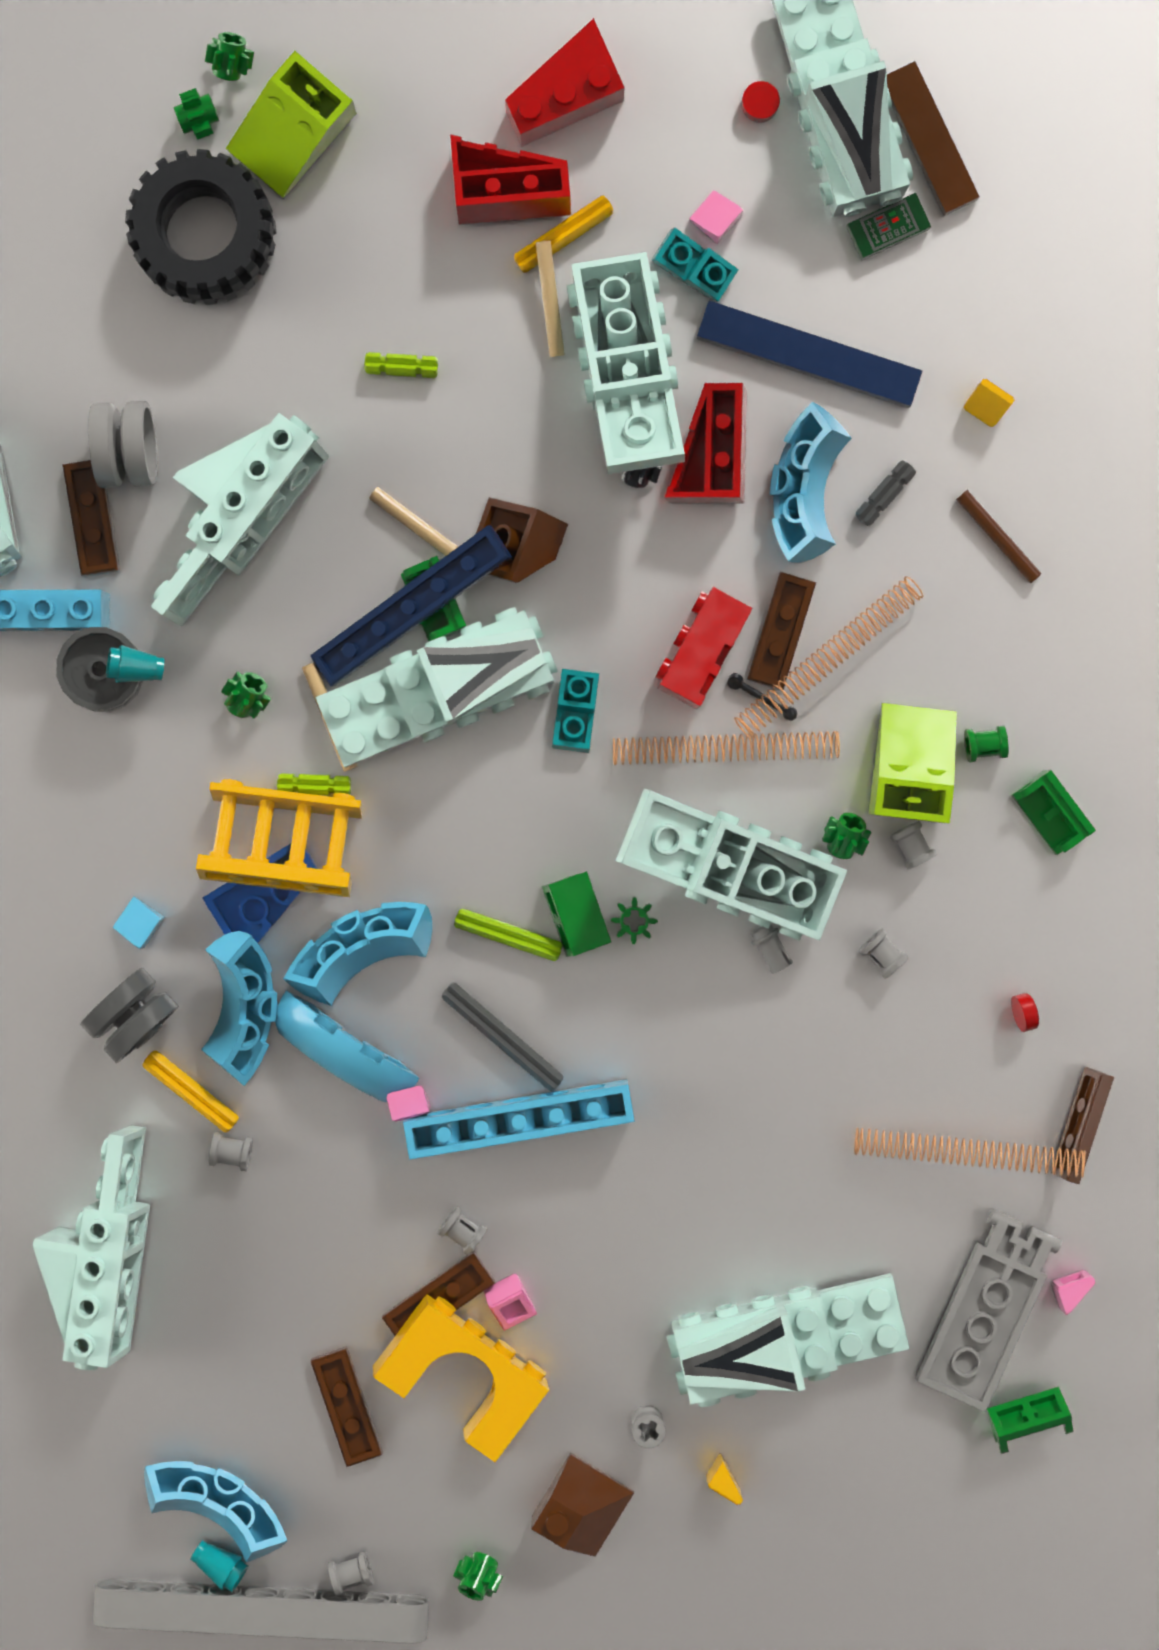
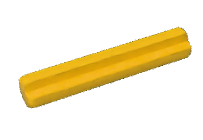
M604 195L598 197L515 253L514 260L523 273H527L538 265L536 242L551 240L553 255L613 214V207Z
M154 1050L146 1057L142 1064L144 1069L220 1130L227 1133L234 1127L239 1119L238 1115L161 1053Z

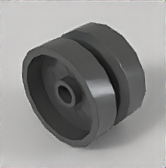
M89 627L74 633L62 645L56 659V677L62 691L75 704L94 712H112L125 707L138 695L143 681L116 683L115 679L107 678L106 673L103 676H97L92 671L93 668H98L97 662H103L107 667L110 647L119 648L120 645L138 650L123 634L107 627Z
M144 968L137 970L115 988L80 1024L92 1038L102 1037L113 1027L117 1028L107 1039L103 1049L115 1063L120 1062L135 1048L139 1049L164 1026L163 1023L179 1007L166 992L157 994L146 1004L142 1002L153 991L156 983Z

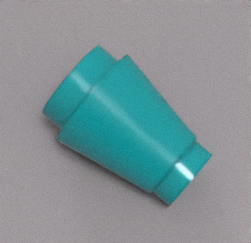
M120 645L119 648L110 647L106 677L115 679L116 683L162 681L165 660L164 658Z
M204 1540L197 1546L190 1559L221 1590L226 1588L231 1592L236 1589L249 1565L242 1561V1556L213 1544H208Z

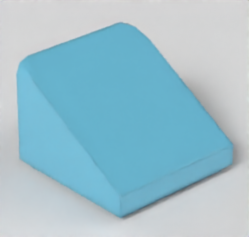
M133 896L113 928L134 946L143 949L165 917Z

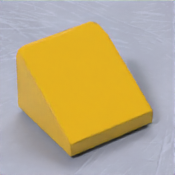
M983 379L976 386L963 408L989 427H994L1015 399L989 380Z
M719 1453L706 1474L708 1487L734 1504L741 1505L743 1502L741 1490L723 1455Z

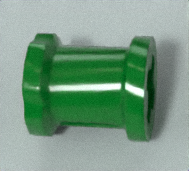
M997 726L995 730L974 732L973 729L965 730L964 746L969 763L976 762L977 758L1008 757L1009 745L1005 726Z

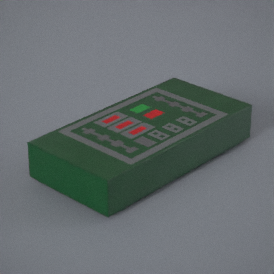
M914 193L894 204L887 205L848 223L846 228L862 261L930 230L931 225L917 194Z

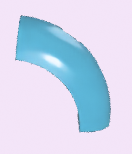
M811 402L799 415L783 441L787 443L783 449L779 464H774L771 477L770 495L773 496L775 518L772 519L774 532L785 557L789 562L793 563L812 560L836 545L825 519L824 492L826 481L835 459L852 439L844 427L829 412L814 402Z
M414 902L381 903L380 908L362 913L358 910L351 912L331 923L332 928L315 942L310 940L296 956L283 979L305 996L332 1006L335 998L346 983L371 964L395 956L412 955L426 957L432 936V916L427 905Z
M236 931L218 938L205 949L219 970L223 987V1001L217 1025L201 1050L245 1086L262 1062L269 1044L266 1040L271 1022L276 1021L277 992L273 990L270 973L273 971L260 945L248 933Z
M287 990L283 994L277 1006L275 1021L278 1033L311 1060L341 1080L382 1102H387V1094L414 1087L420 1079L399 1060L382 1052L366 1041H359L348 1032L342 1030L343 1026L311 1002Z
M190 1461L162 1462L145 1466V1487L151 1513L182 1510L200 1514L211 1519L225 1529L234 1539L244 1557L245 1563L263 1557L287 1543L282 1525L268 1503L244 1484L245 1481L220 1468L213 1469L196 1465Z

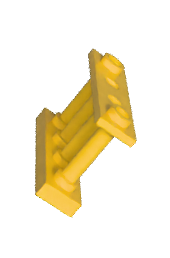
M232 779L221 780V783L210 782L209 790L213 801H221L214 849L209 852V855L198 854L196 871L200 879L350 898L351 875L348 872H344L345 870L341 865L349 817L362 819L361 800H355L354 796L345 793H335L333 797L248 787L243 786L242 782ZM236 804L259 806L251 856H247L246 860L234 859L228 854ZM274 808L296 811L289 860L285 861L284 865L269 863V860L266 858ZM311 813L334 815L327 863L322 866V869L307 868V864L304 863Z

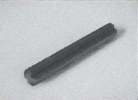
M451 983L442 993V999L545 1088L549 1091H554L563 1081V1075L457 983Z

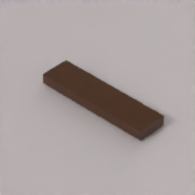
M914 61L887 74V87L891 96L892 108L943 215L946 216L977 201L980 196L916 62Z

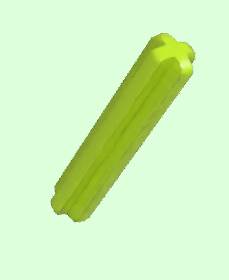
M464 908L458 911L454 921V926L458 929L551 961L559 959L563 947L560 941Z

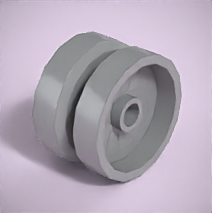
M147 401L126 402L121 415L113 403L92 404L88 417V438L91 465L97 486L100 488L120 487L125 474L134 486L154 485L157 477V442L153 415Z

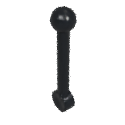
M733 673L730 675L727 684L731 689L737 690L740 688L755 698L762 700L763 693L743 682V677L740 674ZM763 696L766 704L776 709L770 699ZM773 700L783 711V717L786 720L793 721L797 718V710L794 707L789 706L786 709L782 704Z

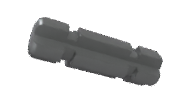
M900 461L891 471L892 475H888L869 496V502H864L856 511L855 515L862 523L867 526L872 525L880 516V510L884 511L904 488L902 485L908 484L915 476L916 470L908 462Z

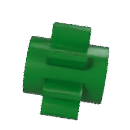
M222 32L218 35V39L212 38L211 44H207L205 62L213 64L212 72L216 77L227 81H236L240 79L241 74L247 75V70L252 68L254 51L246 49L247 41L241 35L232 32Z
M194 88L179 94L182 104L173 108L183 133L187 134L193 131L197 140L214 134L211 124L220 120L209 93L200 97L197 89Z
M238 671L232 679L227 680L221 690L224 695L228 696L224 705L230 713L237 717L246 718L251 716L255 719L260 711H264L271 700L268 695L264 694L268 685L262 677L255 673L246 672L241 674Z
M844 813L840 816L839 820L832 816L829 818L824 829L825 834L822 841L828 843L827 849L833 856L840 859H851L854 853L861 856L864 855L869 844L868 839L871 831L866 829V823L860 816L853 813Z
M633 897L632 906L627 908L623 904L617 903L622 913L620 917H612L611 922L620 923L622 927L616 934L618 938L627 933L631 935L632 944H635L637 935L642 933L645 937L651 938L647 930L648 924H656L658 920L648 918L646 914L652 907L650 903L646 904L643 908L638 907L637 898ZM632 910H637L639 917L645 918L644 924H638L635 931L631 930L629 924L623 922L624 917H630Z
M474 1552L471 1558L466 1555L463 1560L459 1561L453 1577L461 1580L458 1585L459 1592L476 1601H482L485 1595L491 1597L493 1593L497 1592L503 1579L502 1575L495 1573L498 1568V1562L491 1556L481 1552Z

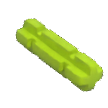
M368 352L365 355L364 369L368 374L381 375V372H385L386 375L416 377L417 374H421L423 378H435L438 374V359L435 356L422 355V359L417 358V355L387 353L386 356H382L381 353Z
M281 773L277 778V790L298 791V793L312 795H330V793L350 795L351 778L349 776L330 778V775L299 774V777H295V774Z

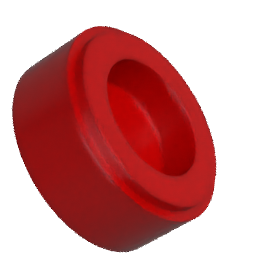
M757 81L750 84L742 97V110L750 120L755 122H766L772 119L777 113L780 104L778 90L771 83L765 81Z
M1022 993L1012 996V1012L1019 1029L1022 1032L1037 1029L1039 1026V1014L1031 995Z

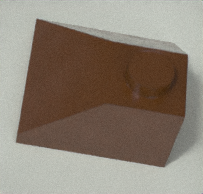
M489 497L476 534L486 526L491 525L512 558L488 576L518 583L556 560L568 524L539 509Z
M570 1452L534 1511L531 1529L563 1549L596 1557L632 1498L634 1491Z

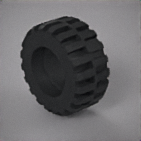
M197 149L196 156H189L187 150L175 152L177 160L168 163L165 157L155 163L158 170L151 175L148 171H145L139 178L143 185L141 189L132 190L129 201L133 205L132 210H126L125 223L129 227V231L126 233L128 244L133 249V256L147 276L172 297L179 296L183 302L195 304L196 300H202L205 305L217 304V299L225 297L228 302L238 297L236 291L244 287L249 291L256 285L253 280L258 273L264 275L269 267L266 260L268 256H273L276 244L273 240V235L277 234L276 222L272 215L273 210L258 180L252 177L250 171L241 163L236 165L230 156L219 153L217 157H214L209 150ZM210 196L224 200L232 208L237 222L234 237L229 245L218 255L205 260H189L179 256L172 249L167 238L168 225L175 211L182 204L196 197Z

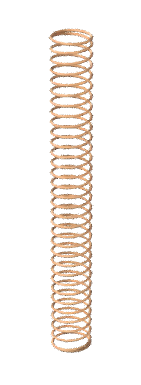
M905 576L904 581H899V586L894 585L893 590H888V595L883 594L882 599H877V604L872 603L871 608H866V613L861 612L860 617H855V622L851 621L849 626H844V631L840 630L839 636L834 635L833 640H828V645L823 644L822 649H817V654L812 653L811 658H806V663L801 662L800 667H795V672L790 671V677L784 676V682L779 680V686L773 685V691L768 689L767 695L762 694V700L756 699V704H750L751 709L745 708V713H739L740 718L734 717L739 728L750 739L755 736L754 732L743 721L741 716L743 714L750 720L757 731L761 732L760 728L747 713V710L751 711L758 721L766 727L763 720L753 710L752 705L756 706L764 717L772 723L769 716L760 708L758 700L767 707L775 718H777V715L766 704L763 696L770 699L775 708L783 714L781 708L771 699L769 691L775 694L780 703L788 709L787 704L777 695L774 687L780 689L786 699L791 704H794L789 695L782 690L780 682L785 684L792 695L799 700L798 695L787 684L785 678L790 679L802 695H805L801 687L791 677V673H793L808 691L811 690L807 683L798 675L796 668L803 672L813 686H816L813 679L802 668V664L806 665L819 682L822 681L819 675L809 666L807 659L814 663L824 677H827L825 671L813 659V655L817 656L824 667L830 673L833 672L830 666L820 657L818 650L825 654L835 668H838L832 657L825 652L824 646L830 648L835 658L843 664L842 658L830 647L829 641L835 643L841 654L846 659H849L844 649L836 643L835 636L854 655L853 649L841 638L840 632L846 634L851 644L857 650H860L859 645L847 634L845 628L851 629L857 640L865 646L864 640L852 629L851 623L857 625L862 635L868 641H871L870 636L857 623L856 619L862 620L867 630L873 636H876L873 628L863 620L862 614H865L872 625L879 632H882L879 624L868 615L867 610L873 611L878 621L884 627H887L884 619L873 609V605L878 606L883 616L890 623H893L890 615L879 606L878 601L884 602L888 611L895 618H898L896 611L884 600V596L889 597L893 606L901 614H904L901 606L890 597L889 592L892 591L899 602L906 609H909L907 602L895 591V587L900 588L908 602L915 605L912 597L901 588L900 583L903 582L917 600L923 598V593L919 586L910 577ZM906 578L911 580L916 585L922 596H919L918 593L908 584ZM737 720L746 728L750 736L743 730Z
M819 731L816 740L815 733L811 732L809 741V736L807 732L804 733L803 740L799 732L796 734V739L794 738V735L791 732L787 740L786 733L784 732L782 734L781 742L779 734L776 733L774 737V743L771 733H769L767 736V743L765 735L763 733L760 736V742L758 740L757 734L755 733L759 761L761 760L762 735L765 744L766 760H768L769 736L771 737L773 760H775L776 736H778L780 760H782V745L784 735L787 746V759L789 760L790 737L792 735L794 744V754L796 760L798 734L801 742L802 759H804L805 734L807 736L809 759H811L812 734L814 735L817 759L819 735L821 734L823 744V758L825 759V742L827 733L830 742V757L831 759L833 758L832 745L833 736L835 733V753L836 758H839V733L838 731H833L832 737H830V733L826 731L825 736L823 738L822 732ZM720 734L717 737V744H715L714 736L711 735L709 746L707 736L704 735L701 748L700 737L697 735L695 740V750L693 738L691 735L688 739V750L685 736H682L681 748L679 746V740L677 736H675L673 748L670 736H668L666 751L664 738L661 736L659 743V753L656 737H653L652 755L650 741L648 737H646L645 740V752L643 749L642 738L639 737L638 750L636 751L634 737H632L630 753L627 738H625L623 746V755L620 738L617 739L616 753L615 738H613V763L614 765H617L619 743L622 765H624L625 760V744H627L628 761L631 765L632 746L634 743L636 764L638 765L639 748L641 741L643 764H646L647 740L651 764H653L654 740L656 744L658 764H660L661 741L663 742L664 759L666 764L668 759V743L670 741L672 763L674 764L676 740L678 746L679 762L682 763L683 738L685 744L687 763L689 762L690 738L692 742L694 763L696 762L697 739L699 741L701 762H703L705 739L707 745L708 762H710L712 738L714 743L715 761L717 762L719 737L721 742L723 762L725 761L726 737L728 740L730 761H732L733 737L735 739L737 761H739L740 738H742L744 761H746L748 736H746L744 744L743 735L740 734L737 745L735 734H733L731 738L730 748V741L727 734L724 737V745ZM753 736L752 742L749 738L752 761L754 756L755 736Z
M856 1128L855 1155L859 1152L860 1144L862 1155L866 1154L869 1140L870 1156L873 1155L876 1142L877 1157L880 1156L883 1144L884 1157H887L890 1145L891 1158L893 1159L898 1141L899 1159L902 1157L905 1143L906 1160L909 1159L912 1145L913 1160H916L919 1148L920 1161L922 1162L927 1144V1161L930 1162L934 1146L935 1163L938 1162L941 1148L942 1163L944 1164L949 1144L950 1165L953 1162L956 1147L957 1165L960 1164L963 1149L964 1165L966 1166L971 1146V1166L973 1167L975 1164L978 1148L979 1167L982 1166L984 1150L986 1149V1168H988L993 1147V1168L995 1169L997 1166L1000 1150L1002 1170L1008 1147V1170H1011L1015 1149V1169L1018 1171L1022 1152L1023 1172H1025L1030 1149V1172H1033L1037 1152L1038 1173H1040L1045 1150V1174L1048 1173L1052 1152V1173L1055 1175L1058 1154H1060V1175L1062 1176L1067 1152L1068 1177L1070 1176L1074 1155L1075 1177H1077L1082 1153L1081 1177H1084L1085 1150L1080 1151L1077 1163L1076 1150L1073 1149L1069 1166L1068 1149H1065L1062 1163L1061 1148L1059 1147L1054 1166V1148H1050L1047 1163V1151L1044 1146L1039 1166V1146L1035 1147L1032 1163V1148L1029 1144L1026 1161L1024 1162V1145L1022 1143L1017 1164L1016 1143L1013 1145L1010 1161V1149L1007 1142L1002 1164V1142H999L995 1162L994 1141L991 1143L988 1159L987 1141L985 1140L980 1162V1140H977L973 1160V1142L970 1139L965 1160V1138H963L958 1160V1138H955L951 1158L950 1136L948 1137L943 1158V1136H941L936 1159V1136H933L929 1157V1135H926L922 1155L921 1134H919L914 1158V1133L911 1134L907 1156V1133H904L900 1154L899 1131L897 1132L894 1153L892 1154V1131H890L885 1155V1130L882 1132L878 1154V1130L876 1129L871 1152L870 1128L868 1129L865 1151H863V1128H861L859 1145V1128Z

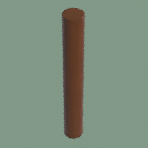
M968 489L956 499L1030 583L1042 574Z

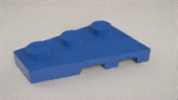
M291 843L267 858L269 863L284 865V862L289 860ZM306 849L304 863L307 864V868L318 869ZM227 882L202 899L224 934L236 931L245 932L259 943L301 891Z

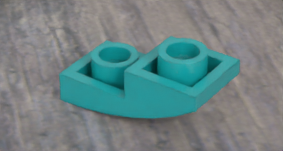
M675 227L669 231L651 261L685 284L716 302L720 300L739 270L710 248L704 249Z
M562 669L552 743L553 749L589 753L599 673Z

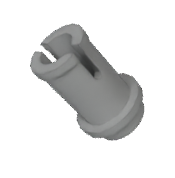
M770 925L769 929L762 926L753 931L751 935L754 940L751 943L753 946H758L771 973L774 974L790 966L793 961L788 956L777 935L779 933L778 928H773Z

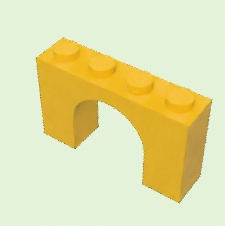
M426 1294L374 1363L373 1377L402 1398H405L428 1366L441 1356L450 1353H466L483 1361L493 1375L492 1386L486 1399L463 1428L466 1443L493 1462H496L548 1393L549 1387L545 1378L546 1372L530 1360L526 1364L515 1357L516 1351L503 1340L498 1339L495 1343L484 1335L486 1330L475 1320L468 1318L467 1321H464L455 1314V1307L444 1298L438 1296L435 1300Z

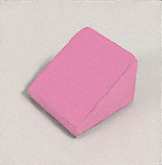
M713 190L689 220L718 244L742 216L743 209Z
M422 1086L391 1092L386 1097L392 1121L395 1122L428 1114L431 1108Z
M1081 1270L1050 1282L1060 1310L1065 1315H1068L1094 1286V1277L1087 1271Z
M517 1274L506 1277L484 1291L488 1306L504 1331L537 1315Z

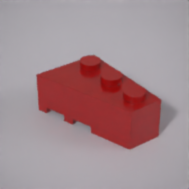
M594 18L505 99L506 114L521 147L624 101L625 87Z
M450 134L459 225L571 215L567 160L520 150V153L499 149L496 144L485 142V145L463 141L462 137Z
M743 383L704 384L683 447L685 462L677 463L672 481L664 497L669 503L744 504L747 390Z
M712 587L709 594L701 591L691 610L697 614L691 627L682 626L673 643L679 647L673 660L665 658L655 676L661 680L658 689L696 710L701 707L706 693L717 677L725 658L733 647L753 608L715 587Z

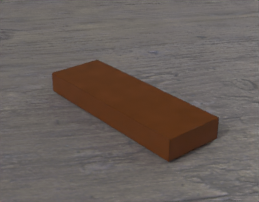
M91 460L62 464L81 576L87 577L120 571L107 488L97 486Z
M784 572L779 573L747 680L773 688V685L779 686V680L784 682V676H788L816 582ZM780 682V686L784 690L785 684Z
M1089 1067L1084 1068L1059 1144L1062 1163L1066 1148L1069 1151V1166L1073 1149L1076 1150L1077 1163L1080 1151L1085 1150L1086 1166L1114 1080L1113 1076ZM1067 1152L1062 1176L1060 1175V1154H1058L1055 1175L1068 1182L1080 1184L1082 1178V1153L1077 1177H1075L1074 1155L1070 1176L1068 1177Z
M473 1250L468 1256L466 1255L384 1313L382 1319L395 1336L426 1294L435 1300L438 1296L442 1297L458 1310L495 1283V1279Z
M346 1346L313 1357L310 1362L346 1467L381 1456L383 1450L348 1347Z

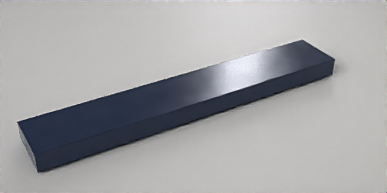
M710 300L708 301L696 338L910 408L923 371Z
M491 525L486 526L322 646L310 657L330 687L336 686L511 559V554Z

